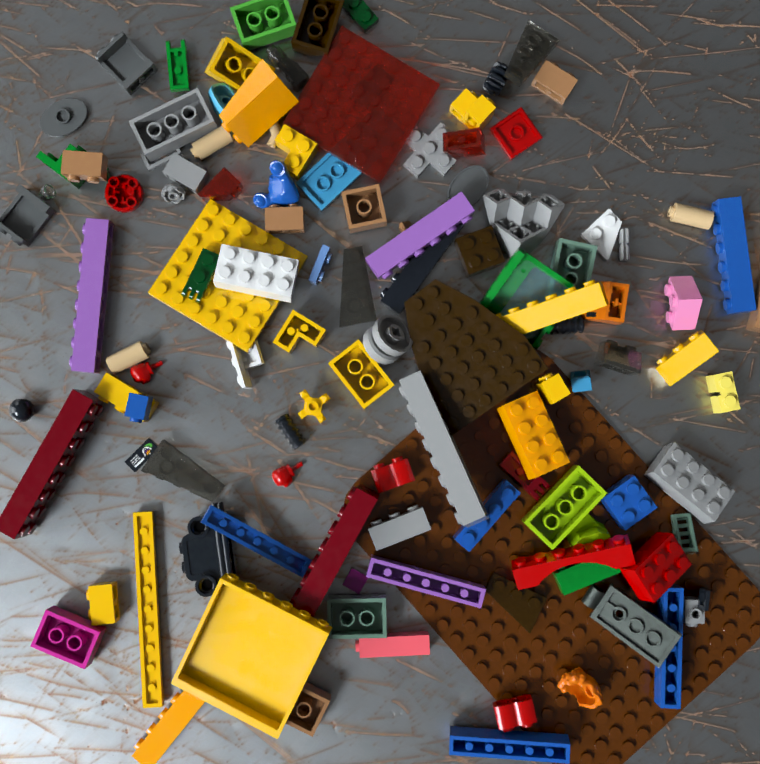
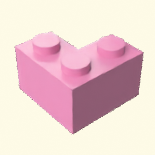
M669 276L668 284L664 287L665 296H668L670 305L669 311L666 312V322L670 324L672 330H694L703 300L692 276Z

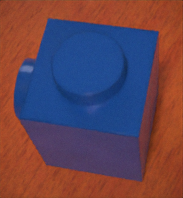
M129 393L124 416L130 417V421L142 423V420H148L153 397Z

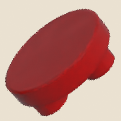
M121 174L109 178L105 188V198L107 204L120 213H130L142 204L144 190L136 178L131 175Z

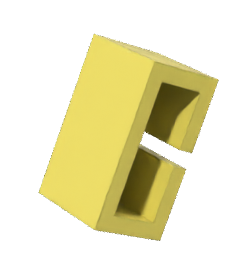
M732 371L705 376L709 393L720 392L718 396H710L713 413H724L740 409Z

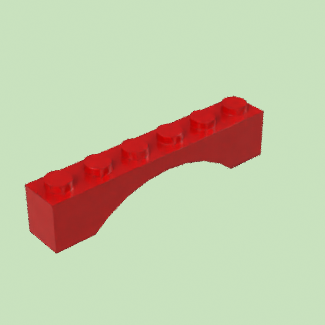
M628 534L615 535L613 538L597 539L586 544L579 543L572 547L557 548L554 551L539 552L532 556H521L511 560L512 572L518 590L536 587L552 572L571 564L598 563L615 569L636 565Z

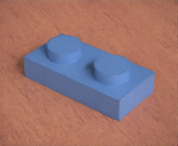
M322 245L308 279L314 285H317L318 281L322 282L325 271H323L324 266L329 264L332 258L331 249L326 245Z

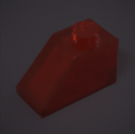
M480 127L443 133V152L463 157L486 155L485 136Z
M224 167L198 195L203 201H209L210 199L213 201H231L242 193L243 186Z

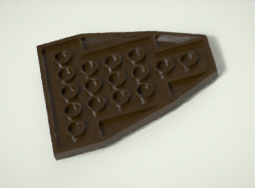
M436 279L404 302L409 336L413 341L411 347L418 370L423 373L426 384H428L434 396V401L437 403L440 413H442L441 417L445 420L451 436L548 369L525 335L475 299Z

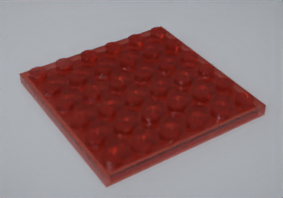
M341 26L331 43L328 55L324 54L298 97L299 102L292 107L283 125L286 124L316 142L321 149L381 184L439 89L440 84Z

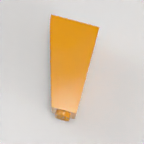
M262 59L219 114L223 121L221 125L228 133L231 131L234 133L233 137L239 144L244 143L249 148L299 101Z

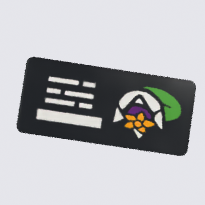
M148 438L125 463L136 472L159 448Z

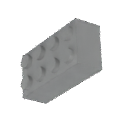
M198 88L129 121L145 156L150 162L218 128Z
M675 442L667 444L661 449L644 474L645 477L703 524L715 522L735 493L731 487Z

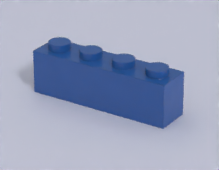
M502 479L483 501L489 519L469 528L462 525L453 535V538L470 552L521 492L507 480Z

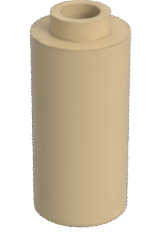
M220 126L191 143L193 147L190 150L196 159L200 158L203 160L232 143L233 139L223 126Z
M675 203L669 207L667 216L670 217L671 222L709 230L714 219V211Z
M138 341L106 357V363L111 372L116 375L150 358L149 353H151V350L146 342Z

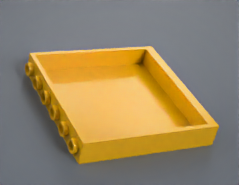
M225 573L220 578L171 684L278 739L332 627L325 620H317L309 612L298 610L291 603L276 599L272 593L263 592L257 589L256 585L239 580V577L235 574Z

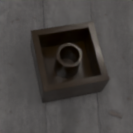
M492 225L456 238L454 241L467 278L502 266L505 262Z

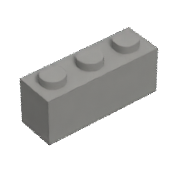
M416 504L408 507L405 513L400 514L398 511L390 514L387 520L377 519L372 521L368 530L376 551L429 531L431 527L423 507H418Z

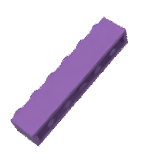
M461 191L367 256L365 261L378 280L381 278L385 280L393 274L394 269L397 267L401 269L406 266L411 257L415 256L417 258L425 252L424 248L429 245L433 247L441 241L440 237L445 234L449 236L457 230L456 226L461 223L465 225L471 221L475 210Z
M372 554L366 573L368 578L477 608L482 607L486 592L484 585Z

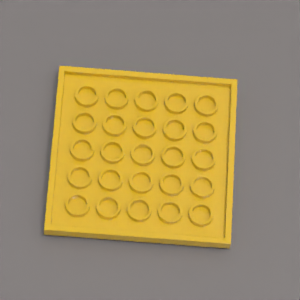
M210 199L148 291V294L248 353L281 301L216 288L213 283L214 275L200 303L196 302L197 293L193 300L189 299L191 291L188 292L186 297L182 296V291L202 249L204 248L219 254L221 244L293 258L299 260L298 273L307 261L308 256Z

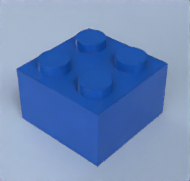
M630 474L605 490L607 494L600 500L619 528L627 530L658 508L635 475Z

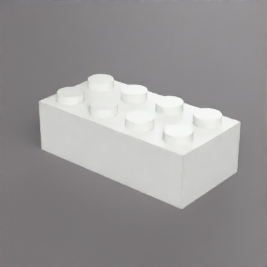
M221 244L213 283L216 288L291 303L299 269V260Z

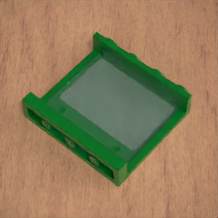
M518 247L479 303L494 314L501 313L504 316L509 314V309L519 306L521 310L527 307L526 303L538 300L539 303L546 301L545 297L557 293V296L565 294L564 290L576 285ZM554 324L523 335L526 336L531 345L537 350L543 342L541 338L545 333L549 334L552 331Z

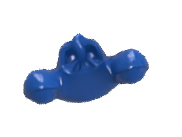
M278 159L272 161L269 166L272 173L269 176V193L260 192L256 193L253 197L254 204L262 209L273 204L281 206L295 204L300 200L299 191L288 172L286 164Z

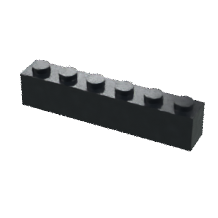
M463 223L456 226L457 230L449 236L445 234L440 237L441 241L435 246L429 245L424 248L425 252L419 257L413 256L410 258L409 263L404 266L401 273L396 272L391 279L393 284L390 288L386 287L380 294L382 298L380 303L399 316L405 308L404 302L417 292L464 227Z

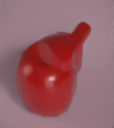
M160 360L152 365L146 362L133 366L130 369L133 380L137 383L141 382L143 385L150 382V375L154 374L152 369L163 365V362Z
M300 461L292 467L287 464L272 472L274 483L285 488L291 485L293 482L292 477L295 476L293 471L303 466V463Z

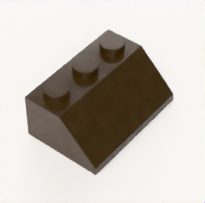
M304 0L291 41L293 51L311 57L328 55L345 0Z

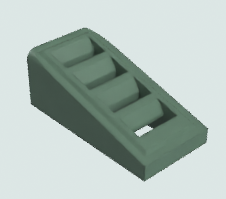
M691 513L672 514L673 535L681 547L682 544H689V547L682 548L685 554L698 552ZM686 520V523L678 524L677 521ZM687 528V531L679 532V529ZM688 536V539L681 540L680 537Z

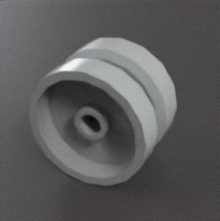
M394 315L382 316L363 335V345L366 352L373 360L383 365L395 362L413 344L409 336L408 326L403 320Z

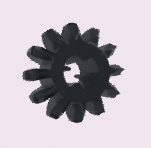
M495 62L483 84V90L487 91L490 95H500L511 74V68L503 62Z

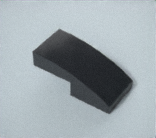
M700 587L699 609L711 611L712 589Z

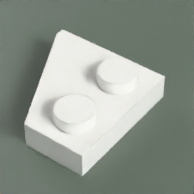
M608 209L580 236L588 244L598 246L596 253L606 262L610 258L622 221Z

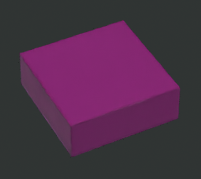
M352 567L342 585L360 594L368 577Z

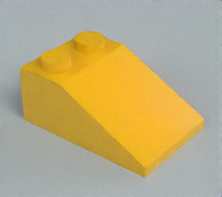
M224 37L221 39L204 73L238 91L262 59L229 37ZM269 65L270 68H271L273 71H275V68L272 67L271 65Z

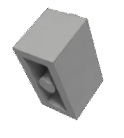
M173 153L162 173L172 181L199 195L210 177L206 171L207 168L200 163L196 165L191 163V159L182 153L180 156Z

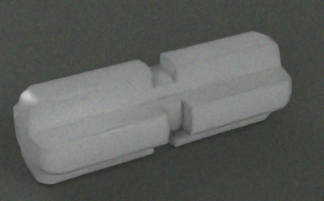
M628 228L619 230V244H621L619 247L620 261L630 260V229Z

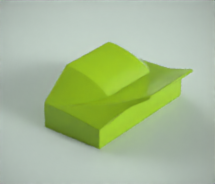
M587 514L566 537L569 545L572 547L579 543L586 544L597 539H608L610 534L602 523L595 520L590 514Z

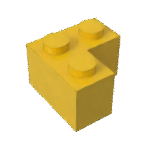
M466 88L450 104L449 111L477 136L492 120L496 107L489 97H484L483 95L478 97L475 92L469 91Z
M286 124L283 125L275 138L277 147L288 153L284 163L290 176L298 181L319 151L318 144Z
M292 310L273 343L292 354L301 338L318 348L327 330Z

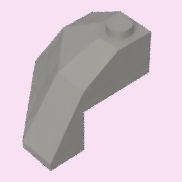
M497 188L483 195L490 226L492 225L501 249L510 257L513 256L518 247L531 254L546 238L565 206V203L551 194H543L540 197L531 196V192L516 191V194L506 193L505 189Z

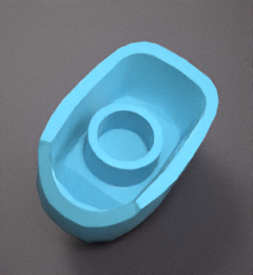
M226 83L213 84L208 91L209 101L218 117L235 95V92Z

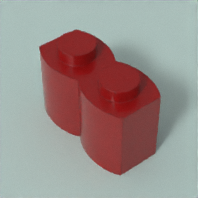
M403 456L391 459L392 463L385 466L383 462L373 466L374 470L371 473L378 493L415 481L408 458L403 459Z
M530 694L492 702L498 729L503 730V732H510L517 726L528 728L537 722Z

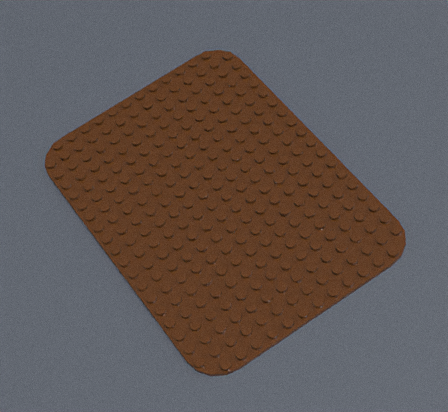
M538 349L536 351L548 369L452 435L482 502L502 479L507 480L521 492L470 552L453 538V535L462 525L458 524L455 518L456 508L448 502L446 494H448L447 488L442 487L438 476L441 474L437 469H434L430 458L433 456L429 451H426L422 440L425 438L421 433H418L417 429L413 430L375 464L384 462L386 466L392 463L391 459L403 456V459L408 458L415 481L378 493L371 473L374 470V467H372L353 485L357 487L359 484H362L380 494L355 540L370 558L372 554L481 584L485 588L493 572L515 582L511 560L521 556H532L539 552L554 551L557 548L571 547L567 537H565L552 550L521 521L538 501L530 496L498 466L509 452L513 451L516 455L517 453L497 408L537 391L538 389L535 384L539 383L538 379L552 372L553 375L560 374L571 394L554 404H546L539 390L538 393L570 463L540 476L550 485L548 489H545L542 485L540 486L545 491L543 495L536 491L540 499L573 465H579L604 490H607L628 474L635 475L658 508L627 530L619 528L601 501L588 513L605 526L610 534V538H613L615 535L628 534L633 555L656 532L672 533V514L689 512L644 476L649 468L582 392L572 391L571 380L551 358ZM350 489V490L348 491V493L346 494L345 501H344V503H346V504H348L349 501H350V500H348V499H346V498H347L348 494L350 493L351 489ZM416 504L418 507H423L431 530L376 551L368 530L372 521L377 519L387 520L390 514L398 511L400 514L405 513L408 507ZM692 515L698 552L686 554L692 565L674 584L684 588V596L699 597L700 587L710 588L713 590L711 611H705V624L689 627L683 623L681 709L660 708L654 702L655 665L589 616L594 609L587 607L581 599L591 585L564 596L559 590L553 573H551L538 586L528 588L547 598L531 633L518 623L487 591L485 592L482 607L477 608L395 585L496 701L520 695H531L537 722L528 728L519 727L523 731L568 734L570 740V764H624L760 638V592L758 588ZM679 520L677 523L685 524L686 520ZM687 528L679 529V532L687 531ZM681 536L680 538L685 540L688 539V536ZM682 544V548L689 547V544ZM622 572L594 583L603 589L605 593L608 590V586L612 583L656 615L657 601L654 603L639 600ZM617 610V616L623 617V612ZM578 667L582 668L600 686L604 697L603 704L596 709H589L579 706L575 695H571L569 692L562 693L557 685L564 673H569Z

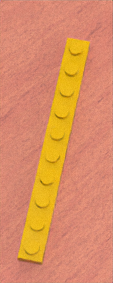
M154 511L133 512L143 708L163 707L164 694Z

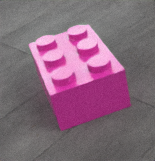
M53 605L45 610L30 647L86 669L92 664L107 627L91 625L90 620Z

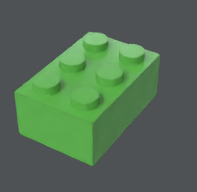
M251 0L230 7L242 45L248 51L283 40L294 34L296 22L288 0Z

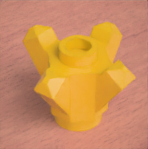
M306 389L301 391L299 394L304 399L305 404L304 409L298 413L300 418L303 419L308 415L316 416L320 423L325 421L326 418L322 411L323 405L330 400L327 393L320 398H313Z

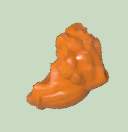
M578 667L562 675L557 687L561 689L562 693L569 692V694L575 695L579 706L596 709L603 704L604 697L600 686L582 668Z

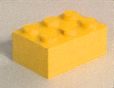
M359 339L328 363L363 409H366L394 387L393 382L378 363L368 355Z

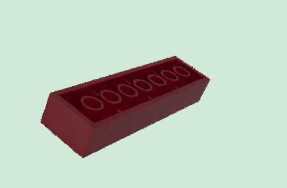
M72 389L0 516V532L12 539L31 535L37 527L35 523L45 513L47 509L45 506L48 500L50 501L54 497L57 484L64 480L65 470L73 464L76 451L80 450L85 442L83 439L86 433L93 429L94 419L104 409V406H102L104 402L99 400L98 397L85 390Z
M359 484L357 487L353 486L346 498L350 500L349 503L343 504L337 515L340 517L339 521L335 520L328 531V534L331 536L329 538L325 537L318 549L321 554H316L309 566L312 569L311 572L307 570L299 584L302 586V589L298 587L290 601L294 608L305 610L314 617L380 494L362 484Z

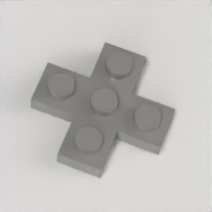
M441 122L429 136L413 124L402 137V141L415 152L407 159L403 166L417 178L429 165L445 176L457 162L455 158L444 150L455 134Z

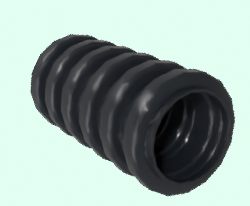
M579 316L578 318L572 317V319L569 318L555 323L549 334H559V332L561 334H565V332L567 334L571 332L574 334L577 332L583 333L584 319L582 316Z
M284 414L275 420L274 424L279 426L278 430L282 431L281 434L285 435L284 439L289 441L288 445L291 444V449L295 450L303 445L306 439H303L302 433H299L300 430L295 428L296 424H293V420L289 419L290 415Z

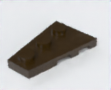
M493 572L486 586V591L518 623L531 633L547 598L528 588L518 590L515 582Z

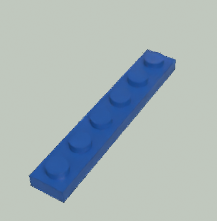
M212 505L208 507L201 520L202 524L302 578L312 561Z

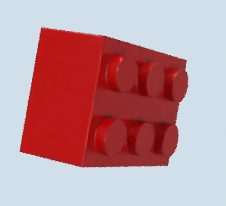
M656 532L634 554L636 565L619 569L639 600L655 603L692 564L673 533Z

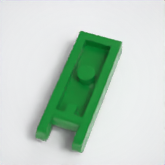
M181 39V47L171 48L170 41H166L170 91H190L186 41Z

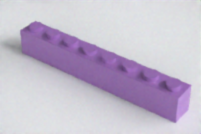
M86 218V223L82 227L84 242L81 243L80 247L82 261L79 262V272H81L80 280L77 281V291H79L78 299L75 301L77 314L73 320L75 334L71 340L73 354L69 359L71 371L100 374L114 223L110 220Z

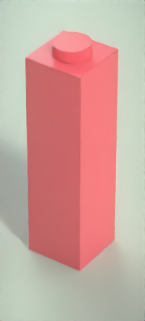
M429 632L387 633V638H359V640H355L356 652L360 653V658L430 655Z

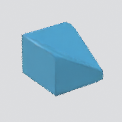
M589 369L570 372L573 392L592 390Z

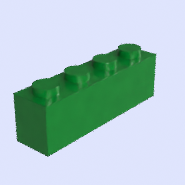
M577 563L562 567L552 573L560 592L565 596L618 574L621 570L598 563Z

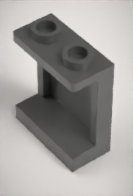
M123 31L120 34H116L111 39V42L106 47H102L95 56L102 67L130 95L136 92L158 71L154 63L127 38Z
M19 184L15 189L19 194L0 217V232L5 235L9 233L12 236L11 240L19 246L24 244L29 247L55 214L56 210Z

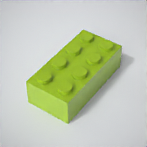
M573 465L521 521L553 550L599 503L607 492L579 465Z

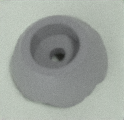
M168 183L161 192V196L166 202H173L175 204L184 200L186 194L184 188L178 183Z

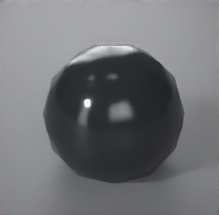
M16 399L9 407V415L18 422L30 420L35 411L34 405L27 399Z

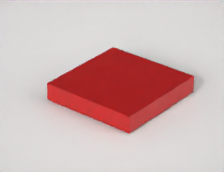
M522 107L490 128V131L510 160L543 138Z

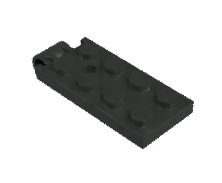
M612 583L608 586L606 593L599 586L591 584L581 599L587 607L594 609L589 615L593 620L658 668L661 667L682 636L680 632ZM617 610L623 612V617L617 616Z

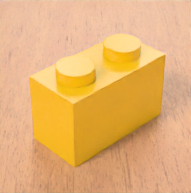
M552 372L547 373L538 379L539 383L535 384L546 404H554L571 394L559 373L554 375Z
M117 581L93 583L88 586L86 597L90 601L88 618L91 620V625L112 624L119 621L120 610Z

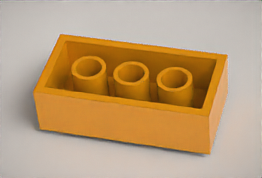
M538 390L497 408L528 480L537 478L570 463Z

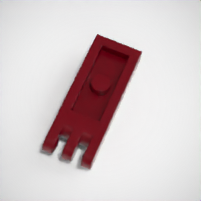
M513 451L509 452L498 465L536 501L540 499L536 491L541 495L545 493L540 486L542 485L545 489L550 487L540 476L528 480L519 457Z

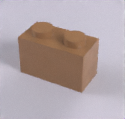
M546 60L534 77L531 86L563 105L578 79L571 72H565L560 69L557 63Z
M63 150L61 174L68 181L80 182V180H87V182L94 184L106 181L108 158L103 153Z
M273 204L269 208H265L266 233H305V211L303 206L289 204L288 207H281V205Z

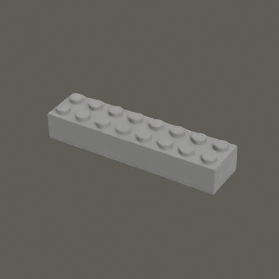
M419 370L400 379L401 386L398 387L402 397H405L406 401L409 402L406 404L410 415H413L417 420L414 422L418 433H421L425 438L422 440L426 451H429L433 456L430 458L434 469H437L441 474L438 476L442 487L448 490L446 497L449 504L456 508L457 512L454 515L458 524L469 528L489 519L453 436L450 435L448 426L441 417L442 413H440L437 403L434 401V396L428 384H426L423 373Z

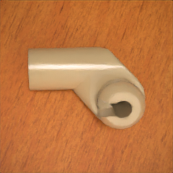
M278 121L269 128L271 136L267 145L272 148H276L275 138L281 130Z

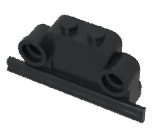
M223 502L211 503L212 506L225 512ZM196 516L188 523L187 529L189 534L185 535L179 543L180 554H183L184 558L182 572L186 574L190 581H196L195 589L200 596L209 597L213 595L220 578L225 573L236 575L232 539L202 524L203 516Z

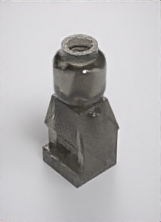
M272 44L267 48L268 60L276 68L279 67L286 80L291 82L292 89L296 93L310 82L309 75L297 62L288 58L287 54L279 46Z

